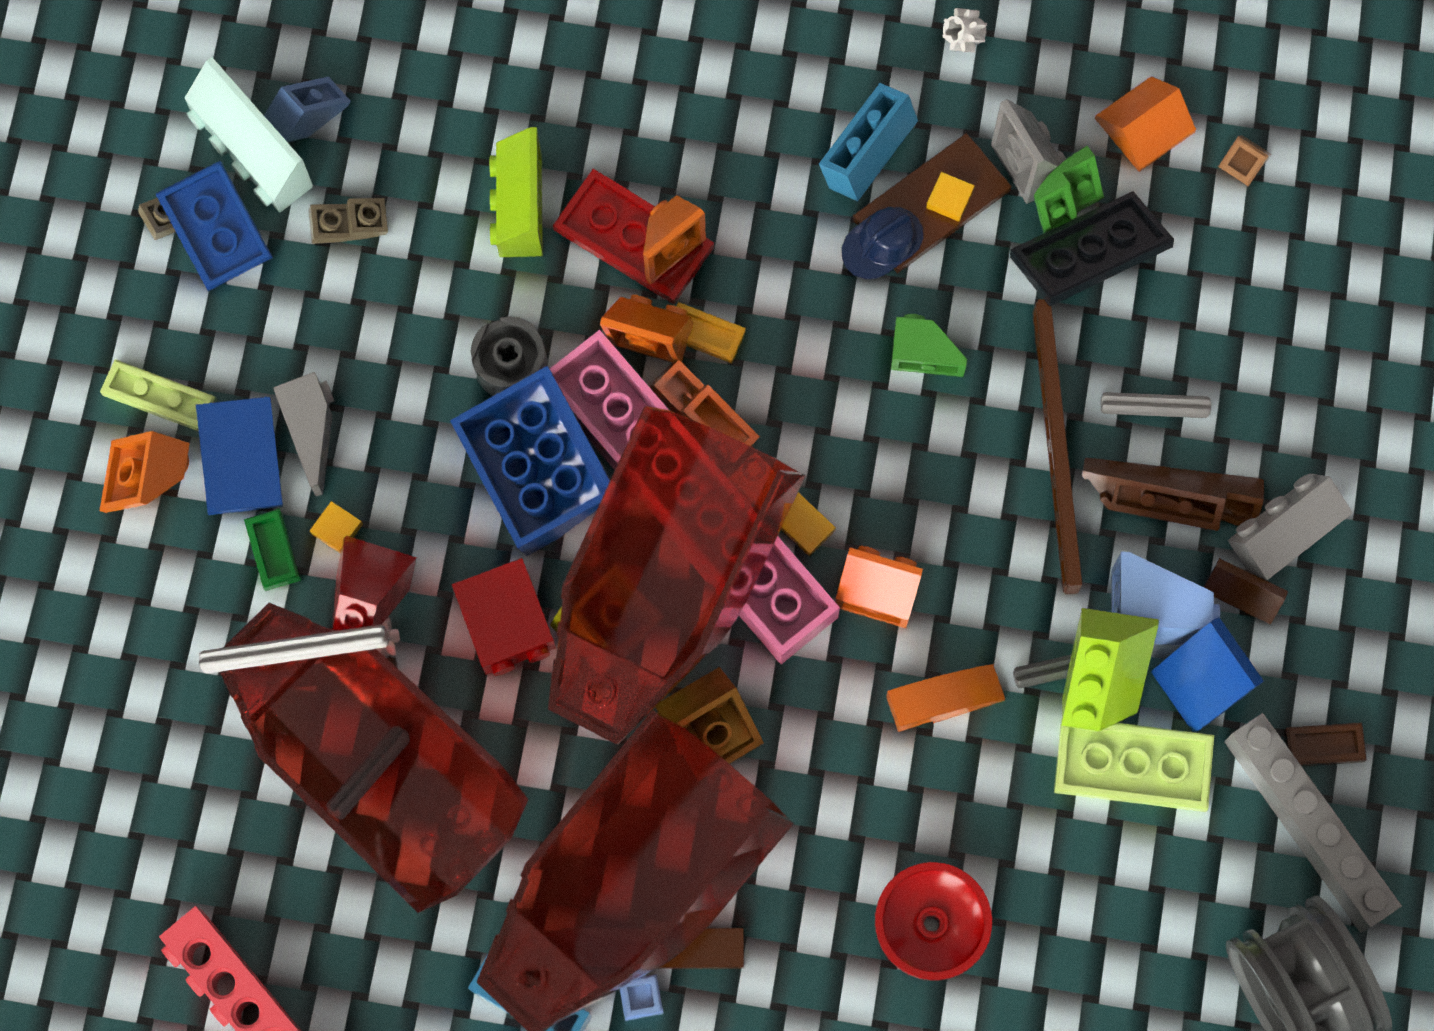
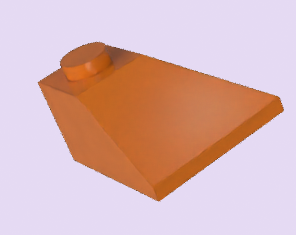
M678 195L669 202L664 200L657 204L651 211V216L648 219L643 256L645 276L650 284L706 240L704 211Z
M154 431L112 440L99 511L108 513L147 505L183 480L189 466L188 451L190 443Z

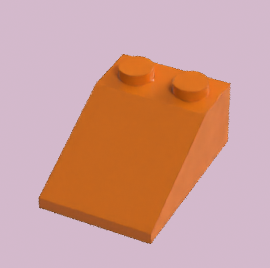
M631 295L630 299L620 297L602 316L600 326L613 346L671 363L676 360L682 362L687 347V340L694 325L692 318L686 316L687 311L673 305H666L665 309L652 306V300L639 295Z

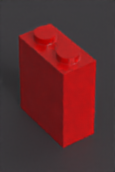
M523 558L451 584L485 675L493 673L494 676L506 674L515 669L514 664L527 659L530 663L543 660L550 656L549 651L556 649Z

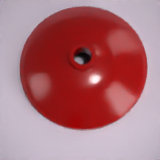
M921 863L901 871L886 885L876 907L875 930L884 954L901 971L923 980H946L970 969L983 955L992 932V912L983 889L969 874L945 863ZM927 918H935L939 923V928L935 931L927 930L924 924Z

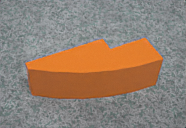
M680 360L672 362L649 386L674 414L732 463H736L760 437L709 385H704Z
M993 664L956 671L888 690L886 695L898 732L932 721L937 723L1005 701V696Z

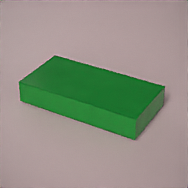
M276 509L244 519L263 589L269 591L301 581L281 510Z

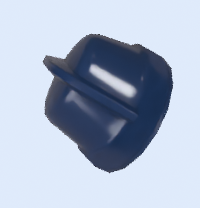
M886 207L875 212L854 227L845 237L841 250L842 260L846 269L854 276L863 279H877L888 274L919 250L923 241V227L919 219L912 212L901 207Z

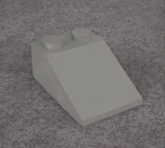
M1006 99L1000 103L991 146L1024 201L1028 204L1035 200L1034 194L1046 177L1064 162L1066 158L1061 151H1055L1050 143V133L1042 121L1038 122L1031 111Z

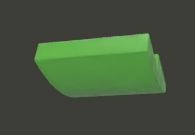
M1088 146L1074 153L1056 167L1035 192L1034 199L1043 234L1077 218L1079 211L1104 198L1095 155Z

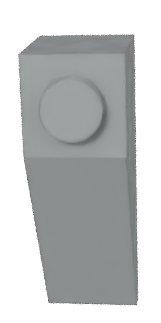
M312 372L273 387L310 487L317 497L322 495L324 490L333 416L328 404L334 402V398L327 381L320 383L316 373Z

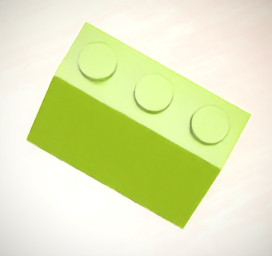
M529 127L496 142V155H491L489 159L490 177H496V189H490V210L496 211V223H490L491 245H497L499 257L543 256L542 153L537 127Z
M1086 608L1081 609L1062 696L1061 726L1101 731L1138 713L1159 619Z

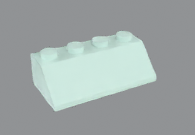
M213 57L208 59L185 96V100L190 108V111L186 114L199 130H202L204 127L212 135L209 141L221 156L225 153L229 154L234 160L231 166L243 181L250 178L257 186L253 191L266 207L272 204L281 213L313 187L303 159Z

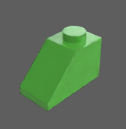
M906 314L903 317H896L891 370L964 377L967 358L933 320H925V317L919 314Z

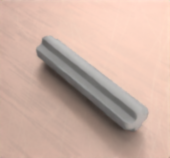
M1105 392L1101 397V412L1104 414L1207 418L1211 413V400L1207 396Z

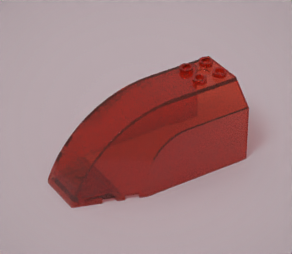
M644 406L562 585L561 599H563L561 620L558 622L557 636L559 637L556 659L553 661L548 710L615 744H619L726 636L756 584L806 475L779 459L712 427L670 410Z
M269 602L223 648L338 630L318 625L309 618ZM377 649L220 672L231 697L239 709L244 726L248 729L255 744L254 748L259 758L417 913L457 896L511 840L528 802L526 795L493 756ZM397 725L409 733L410 742L348 815L342 820L332 816L327 811L326 805L333 795L392 727Z
M652 710L525 863L520 875L522 879L514 899H510L506 909L507 916L499 935L496 934L476 983L527 1031H546L623 986L666 964L686 949L713 922L794 823L769 797L717 752L682 725Z

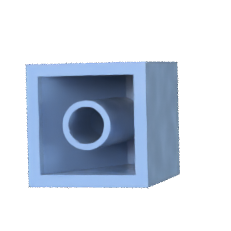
M1121 551L1111 570V612L1159 619L1154 644L1183 645L1209 622L1218 617L1220 618V605L1214 604V592L1131 552Z

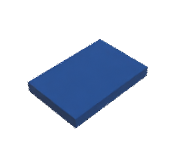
M221 160L156 193L160 204L208 292L273 259Z
M261 397L197 404L196 412L208 515L283 507L271 398Z
M1219 617L1209 622L1151 671L1186 724L1195 733L1205 728L1264 682Z

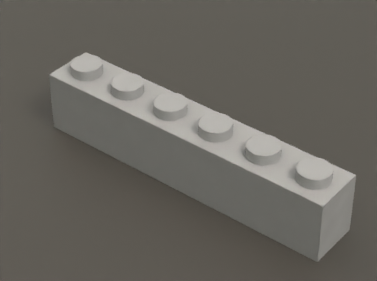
M1263 713L1233 732L1224 741L1360 933L1371 928L1402 907Z

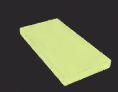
M1116 723L1101 731L1061 726L1060 724L1054 793L1207 812L1214 735Z

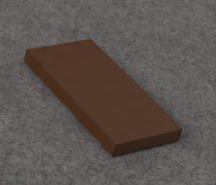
M966 133L854 214L853 221L859 225L869 216L886 207H901L909 210L919 219L923 227V241L919 250L912 257L894 269L898 274L1010 192L1012 186ZM941 172L975 185L960 222L926 208Z

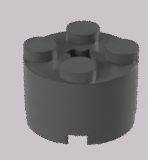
M507 316L491 324L487 323L479 329L472 341L471 358L476 377L482 388L492 396L548 366L544 342L539 332L531 323L518 317ZM512 355L516 356L515 360H510L509 362L503 361V359L509 360Z

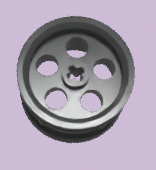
M1314 895L1306 899L1305 908L1299 904L1291 907L1290 917L1280 923L1275 934L1265 939L1255 930L1249 929L1243 933L1244 941L1237 937L1226 941V951L1232 969L1264 1031L1392 1030L1389 1008L1368 962L1341 919L1321 897Z

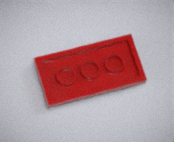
M594 168L553 224L555 232L675 305L714 248V242L706 238L705 241L650 284L645 276L643 252L648 219L655 206Z

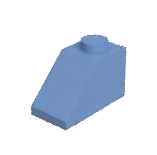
M324 77L282 86L264 116L287 142L310 137L348 107L351 101L330 77Z

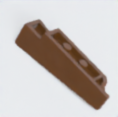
M1085 458L1082 477L1085 480L1089 479L1098 491L1101 502L1108 510L1215 531L1219 530L1221 520L1239 526L1246 520L1257 518L1261 513L1264 501V480L1260 478L1096 458Z

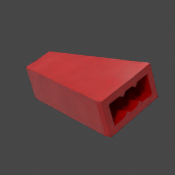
M345 536L336 575L332 629L340 631L383 624L409 592L417 557Z

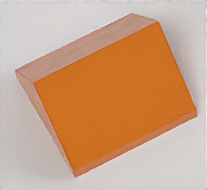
M1152 76L1095 116V120L1139 172L1196 132L1195 125L1180 89Z

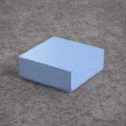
M657 974L618 981L625 1021L664 1014Z

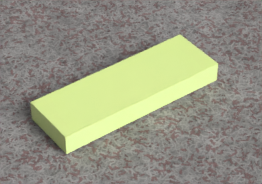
M116 359L100 390V393L105 397L199 431L196 405L218 401L213 395Z

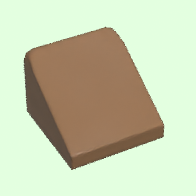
M1240 135L1218 167L1249 186L1271 154L1243 135Z

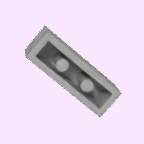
M1317 474L1304 475L1294 483L1293 490L1285 496L1276 497L1265 506L1266 511L1257 518L1246 520L1237 527V533L1228 539V542L1249 573L1264 580L1270 579L1353 513L1331 477Z

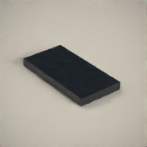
M1132 191L1010 249V258L1050 307L1173 248L1174 238L1135 192Z

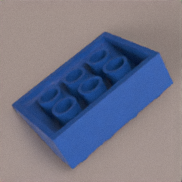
M548 366L450 420L515 545L526 556L559 539L618 495Z

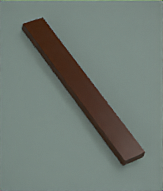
M1041 299L1035 304L1033 322L1062 587L1065 595L1078 594L1082 587V577L1052 307H1049L1045 300Z

